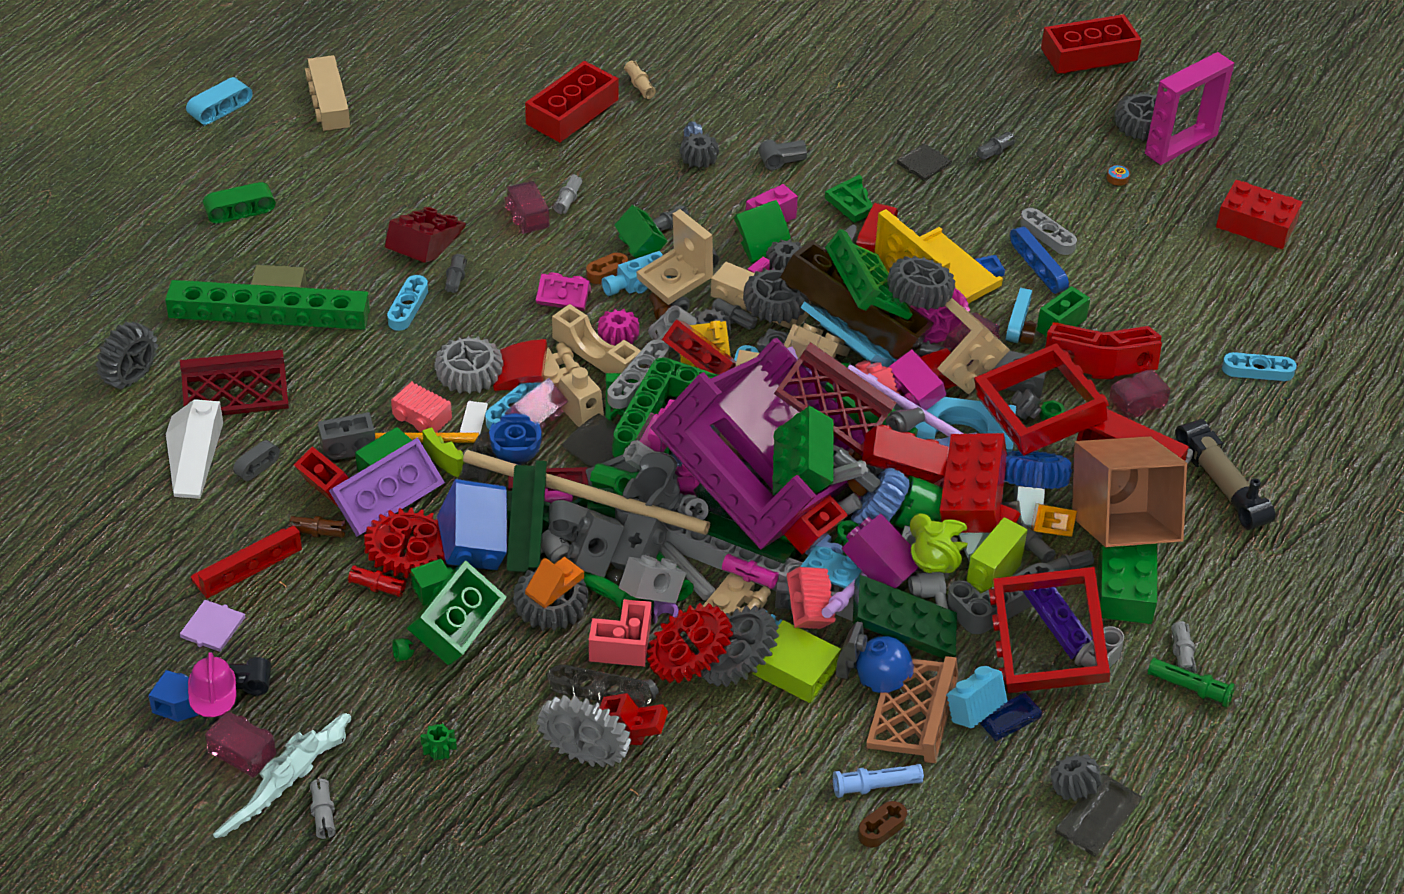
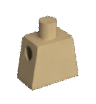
M578 367L572 373L561 377L558 386L557 404L580 430L585 432L604 423L601 390L588 376L587 369Z

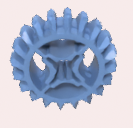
M893 468L881 471L880 475L876 476L881 482L879 487L874 492H868L860 497L862 508L853 512L851 521L860 525L867 517L873 520L880 513L890 521L908 493L910 483L903 473Z

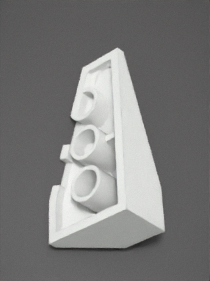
M193 400L171 416L166 432L174 497L201 499L223 426L220 401Z

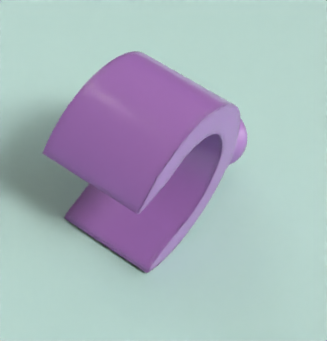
M654 601L653 621L655 624L658 621V616L662 613H669L674 618L678 616V607L675 603Z

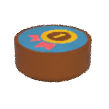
M1112 165L1108 168L1106 179L1109 183L1122 186L1129 182L1130 170L1127 167Z

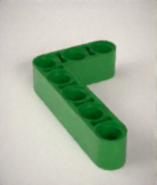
M669 358L655 359L614 430L613 456L616 458L623 455L625 448L632 441H640L654 414H658L668 395L678 397L703 372L710 379L718 375Z

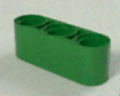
M264 182L212 192L203 199V205L209 221L215 224L268 213L276 205L269 185Z

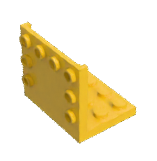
M887 209L878 213L875 253L879 255L888 273L893 263H896L897 259H904L905 256L909 258L913 256L917 258L924 257L927 260L933 259V262L941 263L943 268H948L949 273L954 275L955 288L966 297L968 303L1002 286V277H995L942 233V228L938 227L919 237Z

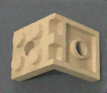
M681 209L673 213L674 249L636 272L637 279L668 305L713 277L712 234ZM666 276H677V277H675V278H667Z
M951 298L945 306L971 331L937 369L970 395L975 389L974 377L994 369L1010 349L977 318ZM971 360H973L972 364H970L969 366H967V364H968Z
M804 323L803 327L793 324L784 343L786 348L792 346L795 349L798 359L810 342L833 358H835L836 354L847 357L851 349L844 345L845 341L829 333L823 336V330Z

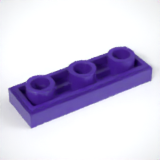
M1050 587L1023 591L1070 659L1075 658L1081 648L1089 643L1092 638L1057 589Z

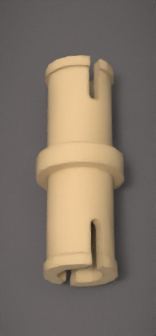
M636 61L627 62L624 70L631 77L633 86L640 90L645 99L652 98L656 94V89L649 82L646 72L640 69Z

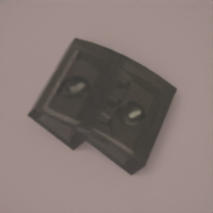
M599 413L575 430L565 440L562 447L588 467H594L596 464L615 458L612 454L614 430L617 425Z

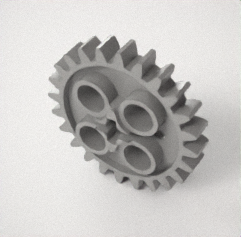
M565 695L562 696L561 700L554 697L552 701L547 700L538 716L537 724L540 725L538 731L544 733L543 739L551 740L550 747L560 748L558 753L569 754L570 760L576 757L580 763L588 761L592 767H594L596 762L601 767H605L606 763L610 766H614L615 762L620 763L622 758H625L631 743V739L628 738L630 732L624 730L626 725L617 723L619 717L610 716V709H599V703L591 705L587 698L580 702L576 696H573L572 700Z

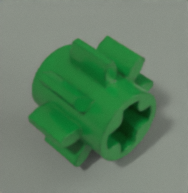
M444 724L428 726L427 734H421L420 736L423 755L429 754L434 761L450 758V750H457L454 729L448 730Z

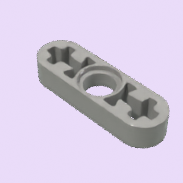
M1027 208L1022 211L1021 227H1026L1032 235L1059 254L1069 255L1075 251L1077 242L1075 235L1035 208ZM1043 230H1051L1053 233H1046Z

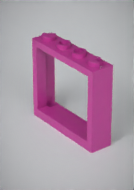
M1216 52L1159 82L1145 149L1147 156L1162 165L1218 135L1234 62ZM1205 83L1196 124L1171 136L1180 96Z

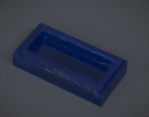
M1024 692L1001 705L997 711H993V714H989L988 717H985L986 719L979 723L995 741H998L1040 719L1042 710Z

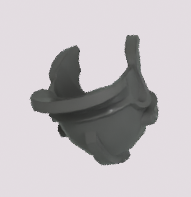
M648 453L640 461L641 470L636 478H632L627 483L623 497L629 499L638 496L639 501L646 503V506L654 505L675 512L683 498V495L680 493V484L675 474L677 462L673 457L664 453Z

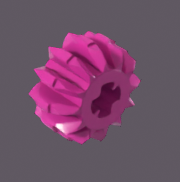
M614 308L613 312L605 311L604 316L600 317L598 321V335L606 343L614 346L623 340L633 345V342L638 340L639 336L638 318L634 316L633 312L626 313L625 309L617 311Z

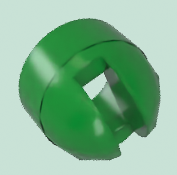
M405 638L393 640L392 651L396 662L406 661L413 656L415 650H409V647L414 645L412 641Z

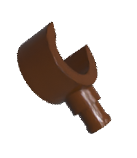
M1031 320L1028 322L1024 321L1020 343L1033 344L1037 323Z

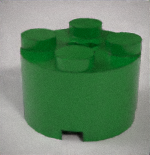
M907 477L910 483L908 493L905 495V499L895 512V515L890 519L891 524L901 529H904L905 526L910 527L911 519L920 513L929 516L931 521L939 522L941 519L940 504L943 488L918 477Z

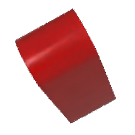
M875 202L858 235L856 245L875 253L878 213L887 209L897 217L898 208Z

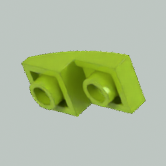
M432 427L422 430L423 447L429 457L446 472L458 478L462 477L463 465H465L463 452L457 450L452 441L444 443L442 437H437Z

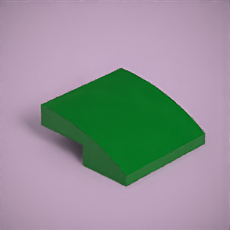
M777 200L736 214L733 218L743 237L741 244L750 263L757 262L762 257L766 258V252L771 247L772 242L779 243L780 239L784 241L791 239L787 223Z

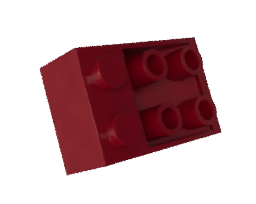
M424 207L422 210L412 211L410 214L400 215L398 218L389 220L384 247L426 263L437 259L462 232L466 223L459 221L458 217L454 215H443L437 213L438 210L435 208Z

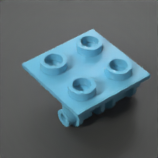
M819 546L814 547L800 566L827 569L831 584L846 588L862 572L848 556L833 552L830 548Z

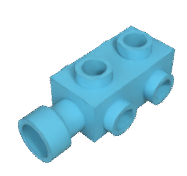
M657 251L619 264L617 276L610 275L602 278V287L605 294L612 296L618 294L622 289H625L629 294L645 292L647 287L637 279L636 272L660 258L663 254Z

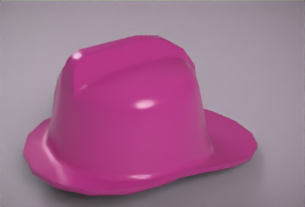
M212 652L208 653L207 658L199 660L193 666L188 680L189 703L195 713L203 717H218L230 711L235 704L236 677L234 671L225 660L214 657Z

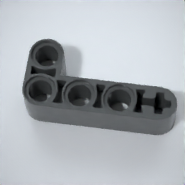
M1036 563L1014 576L1054 572V569L1046 563ZM957 580L950 584L947 604L949 610L957 613V621L972 634H982L994 628L992 615L997 614V606L991 605L989 590L980 594L970 583L963 580ZM1023 591L1004 593L1007 620L1032 606Z

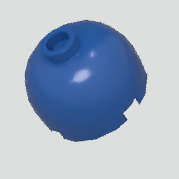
M514 413L500 417V422H497L495 425L493 423L489 430L492 452L498 459L517 465L531 461L539 452L541 446L542 431L540 424L537 421L536 424L530 421V416Z
M879 636L867 642L864 652L860 651L856 661V669L861 684L864 687L866 685L871 687L874 692L885 693L904 686L903 681L908 676L911 678L913 675L914 664L907 647L902 642L893 637Z

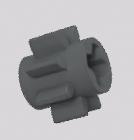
M1026 389L1024 393L1017 390L1011 398L1014 406H1016V414L1024 420L1029 415L1035 419L1042 411L1041 407L1038 406L1042 400L1029 389Z

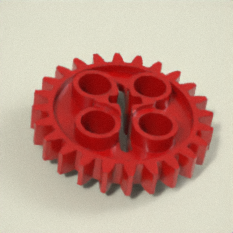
M399 508L398 514L389 510L388 517L380 514L378 521L372 520L371 527L366 528L364 545L365 553H368V560H375L374 567L383 565L384 573L393 570V576L396 577L401 572L405 578H408L411 569L438 559H442L446 565L438 520H433V513L425 516L424 510L421 509L418 513H414L413 508H410L408 513H404ZM407 548V552H406L405 556L403 557V555H404V549Z
M699 603L696 609L689 605L687 612L684 613L680 609L676 618L669 616L670 622L668 624L661 623L662 631L654 632L657 639L649 641L652 648L647 650L650 656L647 658V661L650 664V668L661 680L666 679L671 683L675 679L677 683H680L685 677L689 682L693 674L701 677V670L705 668L710 671V664L712 662H720L717 656L726 654L723 647L731 644L728 638L733 635L730 630L733 626L729 622V618L718 606L713 608L708 603L704 607ZM682 631H685L697 647L699 654L695 655L681 637L680 633Z

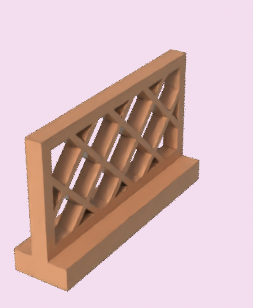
M945 656L944 662L912 659L914 664L913 675L911 678L908 676L903 681L904 686L901 687L905 693L894 699L888 694L889 692L880 693L866 742L868 749L924 756V762L936 764L950 709L946 694L956 687L958 680L957 657ZM926 671L938 672L937 676L928 681L921 675ZM916 677L921 684L910 690L905 683ZM928 690L932 696L920 702L916 695ZM911 699L915 706L903 711L899 704ZM894 708L899 715L887 721L882 714ZM921 711L926 716V719L915 724L909 717ZM905 721L909 728L897 733L893 726ZM885 730H888L893 736L885 741L876 740V736ZM914 733L920 738L919 745L908 744L903 740Z

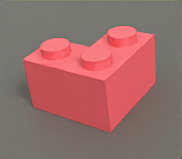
M624 599L620 621L592 618L589 635V662L645 667L651 627L652 602Z

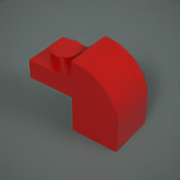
M628 693L603 697L599 708L601 710L610 709L609 715L618 716L617 723L626 725L624 730L630 732L628 737L631 739L630 745H642L645 736L661 734L668 715V710L663 704L638 708Z

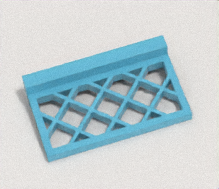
M805 301L801 306L804 311L820 322L819 325L831 334L843 339L847 346L867 361L869 360L871 364L880 362L882 366L889 367L898 360L890 356L889 352L881 346L872 344L868 337L859 331L850 329L847 323L840 318L831 316L827 310Z

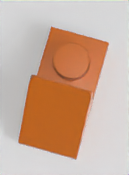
M563 557L555 564L544 558L525 589V594L543 608H547L584 579V570L566 557Z

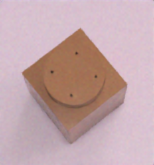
M1151 436L1075 441L1072 510L1077 511L1075 521L1105 547L1183 542L1187 462Z

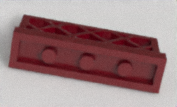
M811 342L774 392L777 397L799 412L808 407L807 400L818 399L821 413L828 417L840 415L843 426L835 427L833 425V436L860 455L863 453L865 434L868 432V429L882 425L897 403ZM803 364L809 368L813 377L801 378L799 372L800 365ZM827 381L832 384L834 392L823 393L820 382ZM814 382L817 394L805 395L803 383ZM797 384L800 396H791L783 389L786 385ZM849 396L854 400L856 407L844 409L842 397ZM836 398L839 409L827 410L824 399ZM863 412L873 413L879 417L878 421L866 424ZM858 413L860 424L849 426L846 414ZM862 430L864 436L863 443L859 444L852 439L850 431Z
M283 349L180 360L184 407L196 399L218 401L223 396L231 402L227 406L221 407L222 415L289 408ZM280 373V377L274 383L265 378L268 374ZM247 376L255 378L248 386L239 380ZM219 379L229 380L223 388L214 384ZM200 381L203 383L196 391L188 387L190 382ZM260 382L269 387L262 395L253 390ZM234 385L243 389L236 397L227 392ZM209 387L217 392L210 400L201 395ZM273 391H276L282 395L283 400L270 401L267 397ZM248 393L257 399L252 404H245L241 400Z

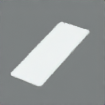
M468 401L460 433L479 432L480 437L488 406L487 403Z

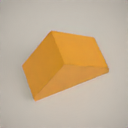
M1035 503L1031 529L1036 532L1072 537L1077 511Z

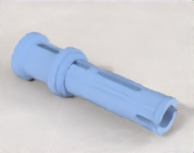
M921 764L867 771L864 768H858L857 771L848 773L834 771L833 787L836 797L841 798L844 794L860 792L863 795L870 792V789L923 783L924 775Z

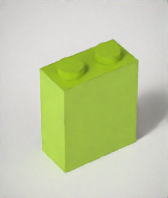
M1005 517L970 557L967 582L980 594L994 587L993 578L1011 577L1021 566L1028 529Z
M782 620L778 625L779 628L776 630L779 637L774 639L777 646L769 649L773 653L772 656H765L764 661L766 664L756 666L757 673L753 672V674L811 704L835 673L841 649Z

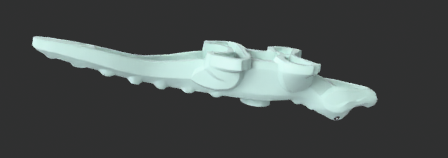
M347 713L339 715L318 733L313 729L304 735L300 732L296 733L286 743V750L279 757L270 760L259 773L263 780L249 803L213 833V836L215 838L225 837L230 831L238 829L243 822L249 821L252 816L260 814L262 809L269 807L271 802L280 797L287 787L292 786L298 777L302 778L307 775L313 768L311 763L318 754H322L325 750H329L345 741V727L351 721V715Z

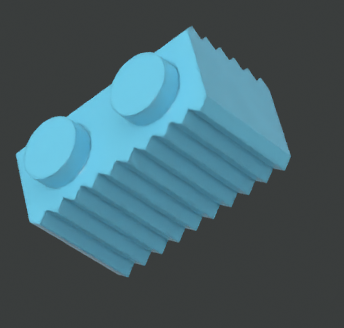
M989 666L978 667L972 676L966 680L959 681L956 687L946 694L953 723L968 728H975L974 725H978L989 714H993V711H997L1004 703H1008L1002 671Z

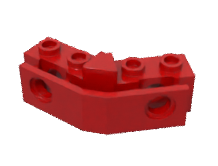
M1054 322L1047 332L1045 348L1057 343L1063 351L1069 353L1072 362L1075 365H1079L1083 373L1091 374V378L1114 379V376L1158 370L1162 336L1149 326L1104 333Z

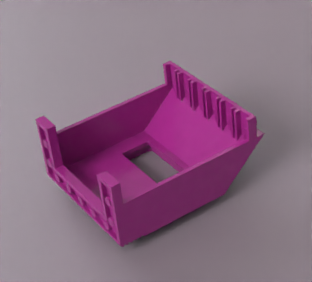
M778 338L773 339L757 357L710 379L704 372L699 374L650 427L760 550L782 537L801 516L829 495L834 499L849 486L846 480L829 485L815 494L796 475L773 496L710 427L712 425L715 426L773 490L774 431L792 419L797 413H800L774 394L797 361L794 355ZM801 364L799 367L801 378L813 377ZM814 382L803 383L805 395L817 394ZM797 384L786 385L783 389L791 396H800ZM821 386L822 392H823V393H828V392ZM833 398L824 399L827 410L839 409L837 402ZM818 399L807 400L808 406L821 411ZM846 414L849 426L857 425L853 421V419L848 414ZM840 415L829 416L833 419L835 427L843 426ZM862 430L850 431L852 439L862 444L864 441ZM833 436V445L842 447L846 451L851 449Z

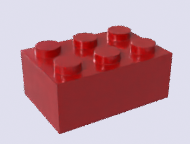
M1235 180L1220 207L1216 227L1283 250L1297 224L1303 201L1251 185L1247 182Z

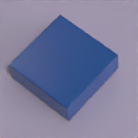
M996 255L975 259L995 277L1004 276L1005 269Z

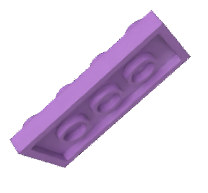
M417 437L330 489L329 492L355 535L359 536L366 532L367 527H371L372 520L378 521L380 514L388 517L389 510L397 513L399 508H405L445 482Z

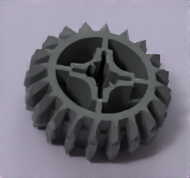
M1139 92L1137 95L1131 93L1130 96H1124L1123 100L1119 101L1114 115L1119 131L1125 132V136H1132L1133 140L1136 138L1141 139L1142 142L1143 140H1148L1157 94L1153 96L1149 95V93L1142 94Z
M905 256L904 259H897V262L893 263L887 277L888 291L893 293L894 298H900L901 303H907L909 307L916 306L918 309L921 307L926 310L930 308L938 310L939 307H945L946 303L953 296L955 289L954 275L949 273L948 268H943L941 263L933 262V259L927 260L924 257L917 258L913 256L909 258Z
M774 267L772 270L763 268L762 272L755 271L754 276H749L744 286L743 301L747 311L752 313V317L759 316L760 321L768 320L769 324L772 321H777L781 324L782 321L790 323L791 319L798 320L799 316L805 313L801 306L804 301L809 303V300L805 294L790 288L780 278L784 268L781 270H776Z
M126 321L123 325H118L116 331L111 330L108 338H104L105 343L99 347L101 352L96 356L99 361L95 366L98 368L97 374L108 385L123 389L125 386L131 387L132 383L144 377L145 373L149 372L150 366L154 364L153 358L157 356L155 350L158 348V344H156L157 337L153 335V332L148 327L134 321L131 323Z
M527 570L525 576L519 578L518 584L514 588L513 602L518 616H522L524 623L530 622L532 629L539 625L542 631L547 627H551L555 632L557 627L561 626L566 629L567 623L575 625L577 618H582L588 605V590L584 579L547 608H543L525 594V589L536 570L534 572ZM570 595L571 598L567 601L566 597Z

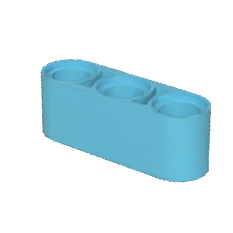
M232 77L191 98L186 105V111L200 123L207 125L246 105L251 100L253 92L252 89L240 80Z

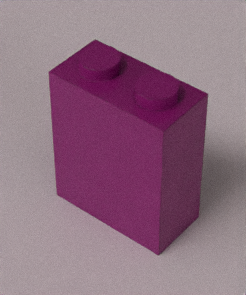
M881 513L873 520L867 517L859 526L855 527L846 536L848 542L841 548L868 578L894 588L901 585L919 568L912 559V546Z

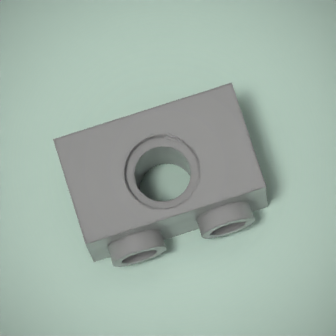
M641 555V558L629 557L619 589L635 598L676 604L686 572L677 568L678 563L670 559L662 558L660 562L647 555Z

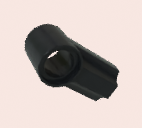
M254 657L249 659L246 664H229L236 677V689H244L248 694L256 696L268 692L272 667L270 661L265 658Z

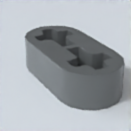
M264 440L238 458L233 471L243 480L250 481L276 462L280 449L272 442Z

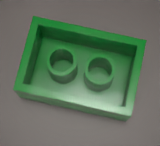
M808 406L774 431L772 477L774 495L796 475L815 494L833 483V419Z
M1157 543L1105 547L1101 544L1098 555L1097 588L1102 618L1152 624L1157 606Z
M465 560L449 574L406 629L449 666L465 653L507 597Z

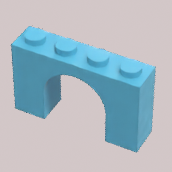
M944 397L926 410L949 425L962 424L970 426L980 434L1004 433L1007 452L1013 450V442L981 401ZM1008 405L1016 413V406ZM924 421L915 426L918 429L917 437L924 440H935V435L939 431Z

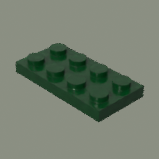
M861 574L855 579L853 624L862 622L863 628L884 636L896 638L904 644L945 659V656H956V612Z

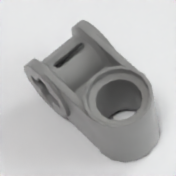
M674 305L668 308L665 314L649 327L648 334L653 340H662L676 319L688 325H696V318L679 306ZM669 346V352L674 350L672 347Z
M1112 626L1103 628L1109 668L1119 660L1124 642L1123 632L1119 628ZM1092 640L1084 645L1075 658L1077 666H1096Z

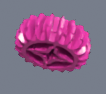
M955 288L952 298L969 312L970 308L968 307L969 303L966 297ZM910 306L934 322L923 342L927 343L928 340L932 344L945 341L948 338L952 339V335L960 333L959 328L965 326L946 306L939 307L938 310L933 308L926 310L921 307L918 309L916 306Z

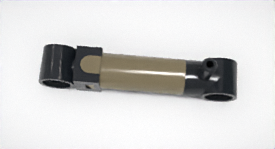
M1199 419L1176 427V440L1193 450L1191 462L1196 468L1202 466L1238 511L1239 521L1245 529L1251 530L1274 522L1275 510L1272 503L1267 498H1260L1258 495L1261 481L1253 478L1250 484L1222 451L1223 442L1214 431L1210 430L1205 420Z

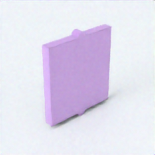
M204 600L180 632V638L197 643L198 647L205 646L221 652L246 618L245 614L230 609L227 605L222 606Z

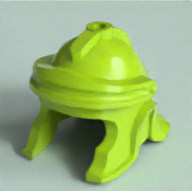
M921 513L914 516L910 522V531L916 538L915 543L911 547L912 559L915 564L926 573H952L962 562L960 552L964 548L967 549L968 543L952 542L951 538L952 536L959 535L962 531H966V524L957 520L931 521L929 516Z

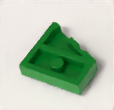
M857 175L825 191V199L854 223L866 218L872 208L871 200L868 199L867 189L863 187L861 175Z

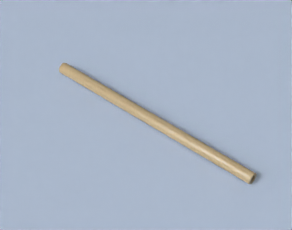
M467 450L463 457L464 463L511 477L514 476V466L517 465ZM546 473L545 487L630 513L657 518L660 522L706 535L709 531L710 522L654 505L646 506V503L638 500L626 499L618 494Z

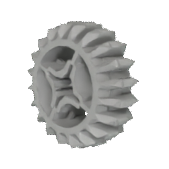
M469 335L466 339H461L458 336L457 341L449 340L448 345H442L441 350L437 351L435 362L436 376L443 386H448L450 391L457 389L459 394L467 391L469 395L472 391L480 393L483 388L489 390L490 386L494 385L498 380V375L502 373L503 366L502 354L500 349L496 348L495 343H489L488 339L480 340L479 336L473 339Z

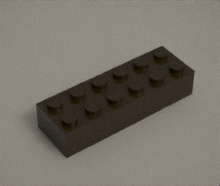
M813 240L792 255L780 276L790 288L805 294L809 301L818 303L827 309L831 316L838 317L846 322L850 329L859 331L868 337L872 344L881 346L895 359H900L911 350L915 352L934 325V322L911 307L909 309L913 315L909 320L872 304L866 311L858 308L827 250Z

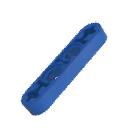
M1024 226L1012 229L1010 240L1013 247L1051 292L1057 294L1069 288V281L1066 273L1031 232Z

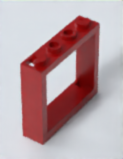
M1057 343L974 377L978 399L1023 456L1108 420L1106 406H1109L1107 398L1104 394H1099L1091 379L1088 380L1084 376L1081 367L1075 365L1069 353L1063 351ZM1057 367L1087 403L1026 428L998 392Z
M1095 567L993 578L994 588L989 589L991 605L997 606V614L992 615L994 632L1000 631L1001 640L995 641L997 658L1003 657L1004 667H999V671H1002L1004 684L1007 685V693L1110 682V669ZM1084 584L1096 666L1014 675L1004 593Z

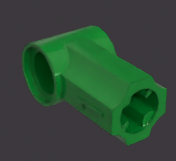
M599 463L591 471L590 481L593 487L614 488V493L623 496L627 483L632 478L635 479L639 471L629 472Z

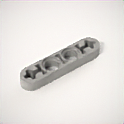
M652 340L641 350L608 388L607 400L611 407L622 409L630 404L649 368H640L639 366L642 364L651 366L657 358H669V345L663 340ZM628 379H635V380H637L638 382H637V383H628V382H626V380H628Z

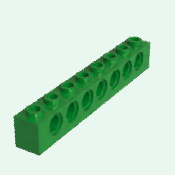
M171 280L165 299L168 318L365 330L370 312L367 291Z

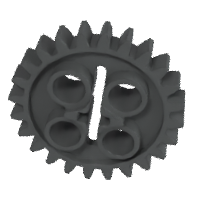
M745 606L742 612L736 608L732 616L726 613L729 622L733 626L730 629L733 635L728 638L731 644L723 647L726 654L717 656L720 662H712L710 664V671L705 668L701 670V676L709 684L714 683L718 687L722 683L727 687L732 680L736 685L740 677L747 680L750 671L757 673L756 666L766 664L764 661L765 656H772L773 653L769 649L777 646L774 639L779 637V634L776 632L779 627L764 608L759 610L757 606H754L750 610L748 606Z

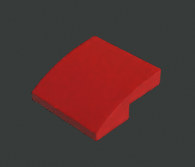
M546 339L520 342L500 350L503 360L502 373L498 375V380L493 385L494 391L513 390L520 383H543L547 354Z

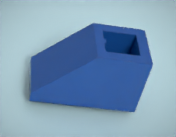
M166 670L148 695L152 713L177 722L198 716L199 714L195 713L189 703V677L182 673Z

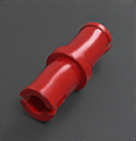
M353 565L351 568L353 571L349 572V583L368 587L375 593L382 591L401 598L402 592L406 588L405 580L386 576L379 570L373 572Z

